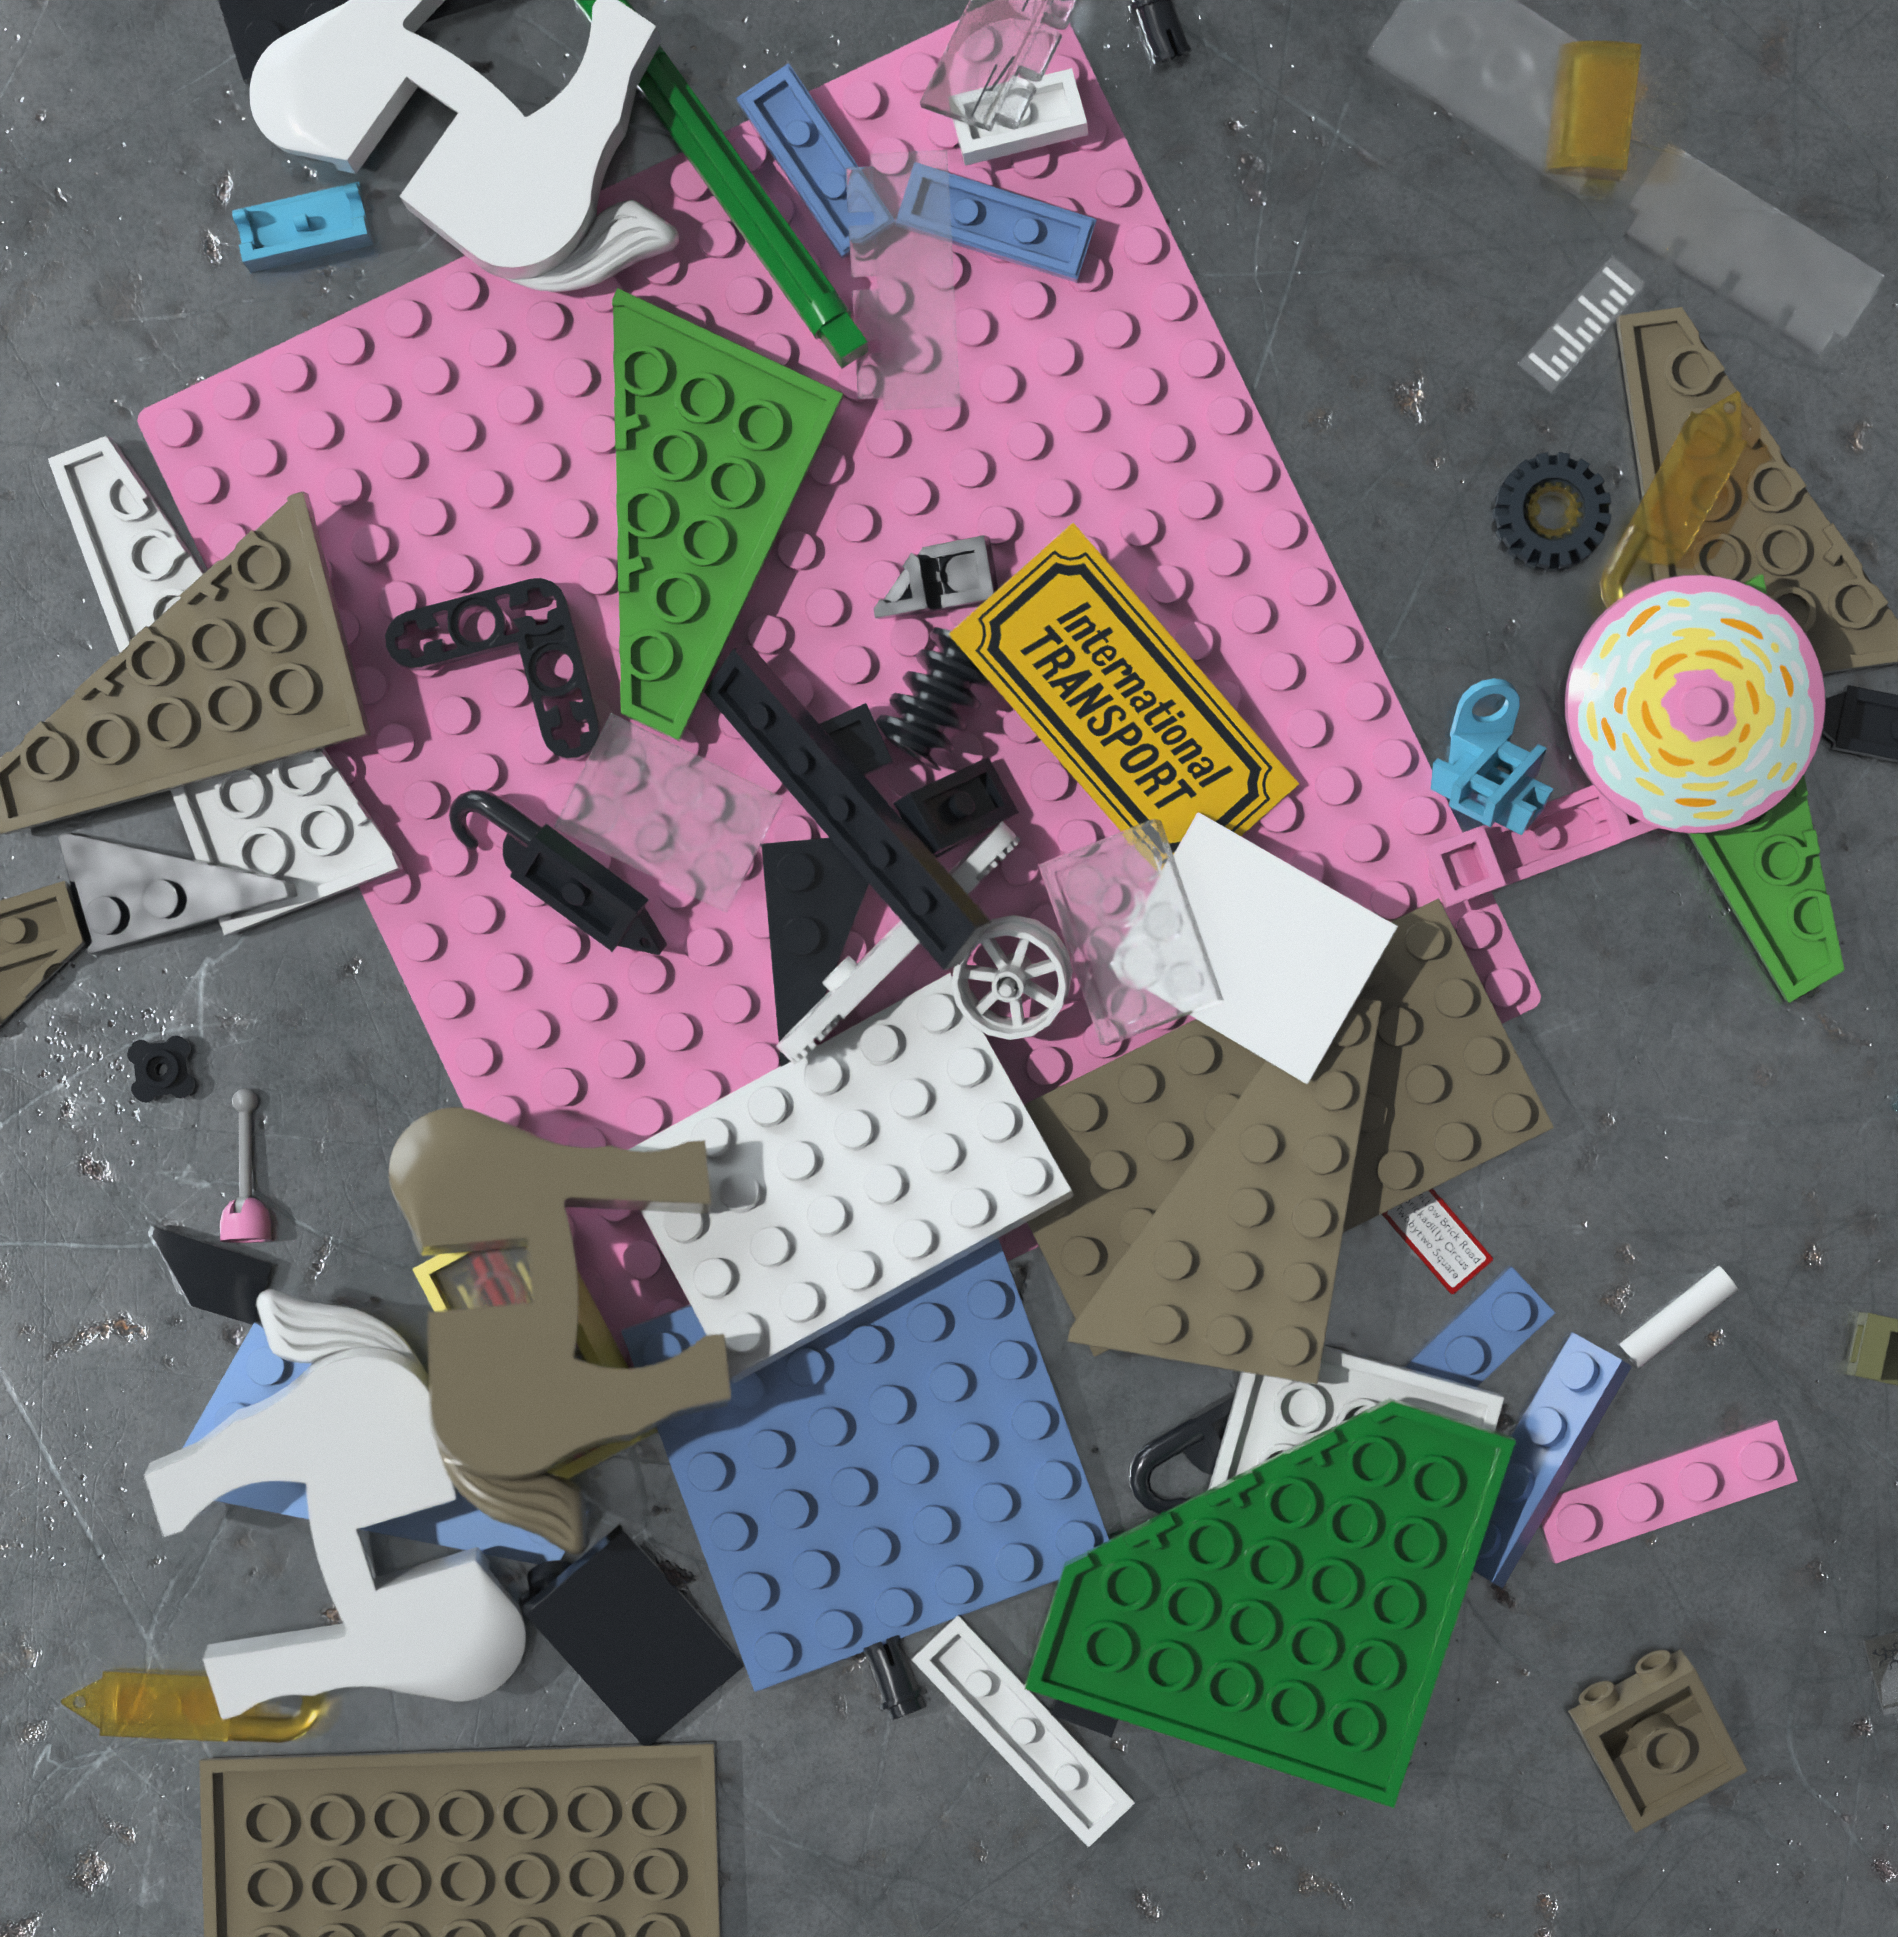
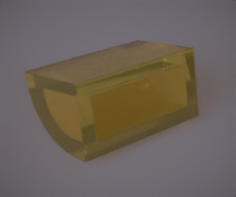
M1576 41L1559 47L1544 173L1621 181L1627 171L1642 44L1618 41Z

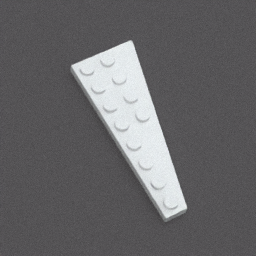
M104 436L51 457L48 461L120 653L129 645L130 640L145 626H150L176 603L181 598L179 595L203 575L204 571L113 438ZM324 748L171 790L196 859L240 871L275 876L277 879L288 881V884H295L297 897L218 919L224 935H233L403 869L398 855Z

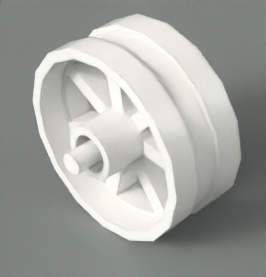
M1017 915L994 918L990 920L992 923L962 963L954 967L951 984L955 1002L967 1021L989 1036L1008 1040L1030 1037L1052 1023L1069 994L1073 974L1069 952L1056 932L1036 919ZM1008 935L1020 938L1016 952L1006 956L995 940V937ZM1032 942L1044 950L1049 959L1032 964L1025 955L1029 943ZM981 943L997 968L968 965L967 961L973 950ZM1056 971L1059 983L1057 995L1055 996L1029 979ZM968 979L992 982V990L979 1001L971 991ZM1022 993L1046 1006L1047 1009L1037 1016L1024 1018ZM998 999L1002 1002H1009L1012 1018L997 1015L988 1008Z

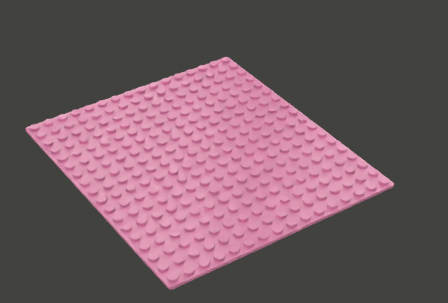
M999 0L809 91V94L895 221L914 162L1097 219L1077 283L912 232L895 225L842 259L748 120L723 132V134L851 311V319L868 341V352L842 369L821 339H816L685 154L681 152L601 190L597 205L598 215L608 207L619 202L634 200L641 203L677 228L679 243L672 251L641 260L599 284L564 292H547L524 287L488 273L467 256H463L146 407L139 413L138 425L207 570L217 561H221L228 556L243 537L251 530L255 531L288 501L287 498L290 495L299 492L309 494L371 733L370 736L329 746L324 749L398 855L403 868L358 887L464 1108L478 1111L557 1144L580 1148H596L611 1145L629 1150L780 1067V1052L776 1047L779 1041L761 844L829 838L704 692L680 742L621 714L612 299L617 288L843 393L842 402L707 686L734 648L750 644L819 724L867 703L874 721L880 715L899 718V714L892 707L889 699L894 693L913 696V693L906 686L902 677L908 671L927 673L917 661L916 655L922 649L940 652L929 636L932 629L937 627L953 630L982 604L887 619H876L874 607L880 599H884L904 570L902 566L910 554L918 555L922 547L982 535L988 536L991 541L999 589L1074 522L1299 783L1296 788L1241 837L1389 922L1439 898L1501 1023H1505L1538 1006L1541 999L1540 991L1492 892L1447 908L1443 905L1422 848L1463 832L1449 807L1446 797L1431 790V766L1059 0H1031L1024 14L1022 12L1028 0ZM1013 58L1015 61L998 87L1072 68L1087 120L1089 135L965 166L948 99L985 90L996 66H998L988 89L993 88ZM543 578L552 581L562 590L571 613L600 724L601 737L597 747L589 756L574 761L561 759L547 748L540 731L518 645L426 670L412 671L399 665L390 656L386 648L385 635L389 624L396 616L406 611L523 580ZM535 591L529 594L531 599L530 605L516 610H511L509 607L510 597L498 600L497 604L502 609L506 618V635L515 634L519 631L513 619L532 616L537 625L547 623V612L557 608L556 600H545L540 591ZM472 607L466 610L459 621L461 635L471 642H482L488 639L495 628V618L492 612L483 607ZM448 613L435 618L441 627L437 631L422 633L417 624L407 626V637L398 641L399 650L409 649L414 658H419L424 655V644L441 638L445 641L444 652L456 649L457 645L452 640L448 631ZM550 652L544 655L539 660L537 666V676L540 682L551 688L565 685L573 674L571 659L561 652ZM972 684L970 690L981 702L980 708L974 709L959 705L956 711L967 723V729L962 731L946 727L943 733L955 747L952 753L932 749L930 752L931 757L941 768V771L919 762L900 750L878 728L893 763L865 775V777L900 816L893 803L905 795L989 757L1019 811L1018 814L1004 821L1020 839L1019 843L1003 860L997 861L994 859L998 865L984 876L968 895L990 920L1012 915L1038 920L1056 932L1069 952L1073 970L1069 994L1065 999L1063 1007L1049 1026L1033 1036L1013 1040L989 1036L984 1033L1024 1105L1196 1018L1110 968L1161 877L994 686L991 688ZM581 690L564 699L543 700L545 711L556 705L559 707L563 726L553 731L554 739L565 740L570 749L581 746L580 735L589 732L588 722L578 723L573 717L570 706L571 701H583ZM470 790L489 791L502 797L541 827L545 824L549 825L649 899L645 908L665 939L667 947L660 955L617 946L611 952L510 877L512 872L505 865L502 855L503 842L507 833L490 820L476 812L468 813L466 824L469 831L477 839L478 847L471 850L463 845L451 829L449 811L452 802L461 793ZM993 828L936 859L949 872ZM870 884L854 920L838 965L848 956L858 963L900 921L898 916ZM1006 935L995 937V940L1007 956L1016 952L1020 938ZM1032 942L1029 943L1025 955L1032 964L1049 959L1044 950ZM919 943L845 1018L840 1019L838 1024L822 1041L816 1038L813 1041L818 1046L950 973L953 977L954 967L943 970L924 946ZM981 943L973 950L967 961L968 965L997 968ZM1056 971L1029 979L1055 996L1057 995L1059 983ZM968 979L969 987L979 1001L992 990V982ZM1022 993L1024 1018L1037 1016L1047 1009L1046 1006ZM998 999L988 1008L997 1015L1012 1018L1009 1002H1002ZM567 1207L565 1210L573 1240L576 1268L629 1369H634L635 1367L621 1332L622 1329L684 1307L690 1303L640 1210ZM1027 1222L998 1238L1007 1262L1039 1247Z

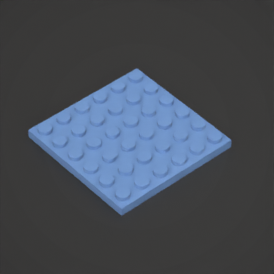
M998 1238L738 1382L733 1383L729 1378L731 1400L727 1406L674 1417L657 1426L754 1692L864 1652L863 1648L880 1641L884 1645L887 1643L886 1639L899 1635L900 1638L954 1619L957 1615H965L1059 1580L1065 1562L1109 1540ZM690 1304L624 1328L621 1331L635 1368L647 1367L666 1361L682 1353L706 1335Z

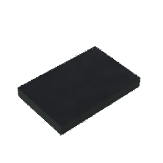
M621 1524L615 1527L521 1607L524 1615L642 1745H652L744 1667L734 1651Z

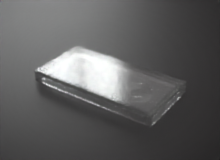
M1402 0L1366 54L1368 59L1575 196H1577L1648 89L1646 85L1517 0Z

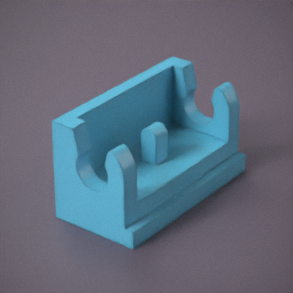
M359 182L232 210L233 220L237 225L241 239L239 249L242 262L250 273L374 245Z

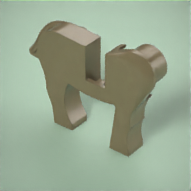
M444 1108L433 1111L416 1120L402 1133L394 1146L389 1164L391 1192L413 1233L412 1239L420 1255L427 1256L528 1246L533 1302L428 1312V1380L431 1430L449 1478L457 1490L472 1505L496 1521L537 1534L569 1554L579 1555L584 1553L590 1544L584 1494L572 1481L547 1472L565 1460L587 1450L607 1444L631 1441L674 1417L727 1406L731 1400L725 1334L705 1335L682 1353L666 1361L642 1368H606L574 1358L578 1324V1279L573 1240L565 1208L579 1207L707 1214L711 1207V1194L705 1140L688 1141L668 1149L648 1152L625 1150L611 1145L596 1148H580L542 1139L525 1130L472 1109Z

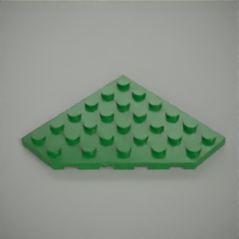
M1389 1398L1065 1562L1024 1684L1025 1689L1394 1808L1516 1440L1514 1437Z

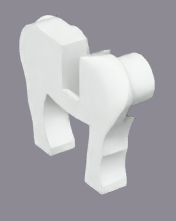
M349 0L278 38L264 51L255 66L250 83V106L254 120L266 138L287 153L334 164L337 170L357 174L417 87H420L458 113L403 190L400 198L411 213L483 270L497 277L539 291H572L599 284L641 260L672 251L679 243V233L676 227L634 200L614 204L597 215L602 182L616 149L626 136L636 88L661 43L657 27L619 0L595 1L592 6V24L587 49L576 74L559 95L528 117H525L498 88L467 63L435 43L415 34L418 28L445 0Z
M274 1289L263 1291L257 1298L256 1306L272 1353L287 1361L312 1364L297 1379L276 1394L251 1406L238 1409L200 1441L150 1462L144 1477L163 1537L182 1532L191 1520L206 1506L236 1488L265 1481L305 1483L309 1519L318 1561L331 1598L343 1623L208 1644L203 1662L222 1720L241 1715L254 1705L271 1698L286 1695L314 1696L328 1690L344 1687H375L450 1701H470L492 1693L501 1687L517 1669L525 1649L526 1628L518 1604L490 1571V1561L482 1551L476 1547L373 1578L358 1531L359 1528L453 1501L457 1498L458 1490L445 1470L430 1426L428 1374L407 1341L381 1320L349 1307L309 1302Z

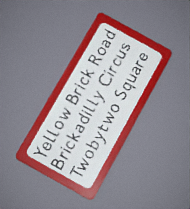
M1433 1188L1382 1213L1383 1217L1452 1295L1493 1261V1257Z

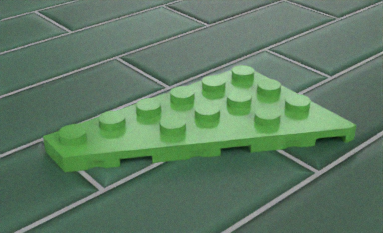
M617 288L612 299L621 714L680 742L842 402L843 393Z

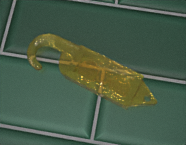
M1739 391L1734 392L1699 414L1691 411L1603 569L1600 580L1601 599L1607 609L1624 596V584L1638 559L1652 565L1666 566L1677 563L1687 553L1748 443L1742 439L1741 393ZM1725 404H1732L1735 410L1734 413H1726L1724 410Z
M104 1670L101 1679L63 1698L61 1704L100 1729L99 1736L283 1743L297 1740L311 1730L319 1717L321 1699L320 1694L314 1696L302 1695L300 1709L290 1717L257 1716L256 1705H254L241 1715L222 1720L208 1674ZM77 1696H82L85 1699L84 1707H78L75 1704Z

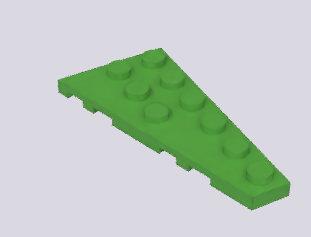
M1758 574L1743 583L1767 595L1763 574ZM1804 775L1785 798L1759 817L1726 830L1710 833H1688L1780 993L1788 1003L1844 971L1830 897L1826 892L1819 858L1820 848L1816 829L1813 828L1807 799L1808 790Z

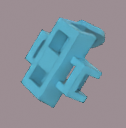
M1504 679L1482 680L1471 686L1462 695L1458 703L1450 731L1449 763L1439 758L1433 762L1431 790L1450 799L1449 807L1489 827L1496 822L1522 835L1543 812L1554 788L1535 779L1539 773L1547 748L1538 744L1529 752L1510 742L1520 708V697L1513 684ZM1500 694L1506 697L1503 707L1490 716L1482 717L1472 713L1475 703L1486 695ZM1500 765L1512 771V773L1508 775L1496 768Z

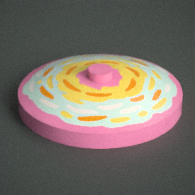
M1680 575L1645 584L1621 597L1606 609L1590 627L1575 653L1569 670L1565 693V718L1570 742L1581 768L1596 789L1614 806L1635 819L1657 828L1683 833H1710L1730 829L1749 822L1773 808L1797 785L1810 765L1821 738L1825 716V688L1818 658L1809 639L1794 618L1773 599L1751 586L1731 579L1706 575Z

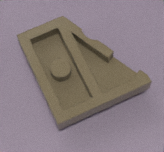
M66 881L0 901V1025L85 945L76 906L69 884Z

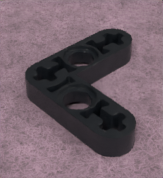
M543 578L523 580L406 611L396 616L389 624L385 635L386 648L390 656L399 665L412 671L426 670L518 645L540 731L547 748L561 759L574 761L589 756L597 747L601 737L600 724L571 613L562 590L552 581ZM535 591H540L545 600H556L557 608L547 612V623L537 625L532 616L513 619L519 631L515 634L506 635V618L502 609L497 604L498 600L510 597L509 607L511 610L530 605L531 599L529 594ZM472 607L486 608L492 612L495 618V628L492 635L482 642L468 641L459 631V621L462 614ZM448 613V631L452 640L457 645L456 649L444 652L445 641L441 638L424 644V655L419 658H414L409 649L399 650L398 641L407 637V626L417 624L422 633L437 631L441 627L435 618ZM550 652L564 653L573 663L571 679L561 687L551 688L545 686L537 676L539 660ZM581 690L583 701H571L570 706L573 717L578 723L588 722L589 732L580 735L581 746L570 749L565 740L554 739L553 731L563 726L559 707L556 705L545 711L543 700L564 699Z

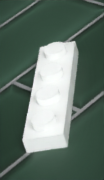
M957 1615L912 1657L911 1660L1088 1848L1135 1804V1801L1064 1725L1055 1716L1051 1715L1047 1707L1031 1691L1025 1689L1024 1683L961 1616Z

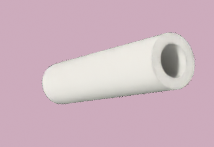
M1717 1266L1618 1345L1631 1363L1639 1370L1739 1291L1729 1275L1720 1266Z

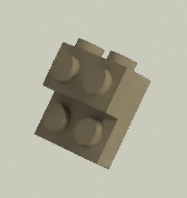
M1681 1649L1673 1654L1666 1650H1658L1645 1655L1635 1666L1636 1674L1615 1686L1610 1681H1601L1589 1686L1579 1696L1580 1705L1568 1711L1593 1760L1601 1770L1625 1818L1635 1833L1748 1771L1696 1669Z

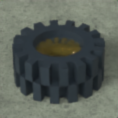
M1548 452L1537 454L1535 458L1526 459L1518 464L1499 488L1495 497V508L1493 509V521H1496L1497 531L1495 533L1499 542L1503 541L1508 547L1506 552L1513 559L1518 557L1525 562L1524 566L1531 569L1536 567L1545 568V572H1556L1564 567L1569 569L1578 565L1585 558H1588L1606 536L1605 532L1610 525L1612 514H1609V505L1612 503L1610 492H1605L1602 485L1605 481L1599 472L1595 475L1588 468L1590 464L1582 458L1576 461L1569 458L1570 454L1559 452L1557 455H1548ZM1554 495L1564 500L1568 507L1564 510L1562 517L1567 524L1562 528L1554 530L1540 525L1536 519L1542 510L1537 502L1538 499Z

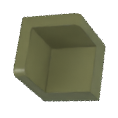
M1859 1312L1846 1375L1898 1386V1319Z

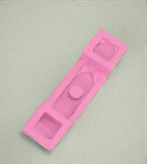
M1592 785L1547 802L1543 812L1522 835L1495 822L1491 827L1482 825L1423 847L1422 850L1443 905L1447 908L1659 828L1641 822L1624 813L1609 802Z

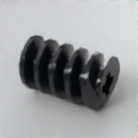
M935 627L929 636L940 652L922 649L916 655L917 661L927 673L908 671L902 677L906 686L913 693V696L894 693L889 699L890 704L900 717L880 715L875 722L886 738L900 750L919 762L941 771V768L931 757L930 752L932 749L952 753L955 747L943 731L946 727L962 731L967 729V723L956 711L959 705L974 709L980 708L981 702L970 690L972 684L991 688L993 685L948 635L952 630Z

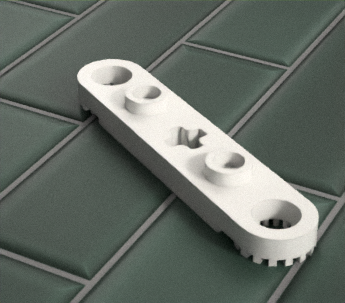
M1002 821L976 844L949 871V874L969 894L980 883L979 881L998 865L994 859L997 861L1003 860L1019 843L1020 839ZM900 920L858 963L848 956L823 980L822 984L829 992L776 1046L794 1065L805 1057L811 1049L813 1050L817 1046L813 1041L815 1038L822 1041L838 1024L840 1019L845 1018L920 943L905 924Z

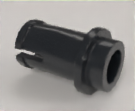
M1132 0L1133 3L1128 6V10L1130 13H1137L1153 57V65L1165 63L1168 58L1174 60L1192 51L1191 46L1188 45L1172 0Z
M899 1635L886 1639L887 1643L884 1645L880 1641L863 1648V1653L868 1659L884 1703L878 1705L880 1711L887 1710L891 1721L927 1707L922 1696L928 1693L926 1687L919 1689L901 1642L902 1638Z

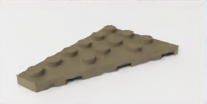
M1678 307L1618 316L1616 324L1654 581L1680 575H1706L1744 583L1758 574H1763L1767 596L1782 606L1802 628L1818 658L1822 674L1897 664L1898 619L1887 604L1889 602L1879 588L1872 584L1862 569L1863 565L1835 525L1833 523L1830 524L1807 491V485L1798 472L1790 467L1783 457L1781 448L1751 406L1748 407L1725 374V368L1700 338L1698 329L1684 309Z
M299 492L290 495L287 498L288 501L255 531L251 530L236 544L235 549L221 561H217L180 594L181 598L150 626H145L138 632L123 651L117 656H112L75 689V694L44 722L40 721L25 735L24 740L18 746L0 757V834L8 835L371 735L308 493Z
M1357 997L1308 1084L1269 1061L1264 1063L1071 1326L1068 1342L1318 1385L1382 1001Z

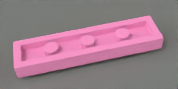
M1771 1420L1559 1492L1540 1526L1552 1561L1556 1564L1797 1482L1798 1480L1777 1420Z

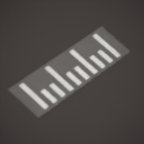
M1612 255L1522 358L1518 365L1552 393L1646 283Z

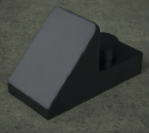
M989 757L910 792L893 803L902 820L936 858L941 857L1019 813Z

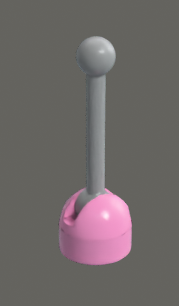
M243 1088L238 1090L232 1098L233 1107L239 1112V1197L230 1201L222 1211L220 1241L226 1243L272 1241L269 1210L262 1202L252 1196L251 1112L257 1107L258 1098L252 1090Z

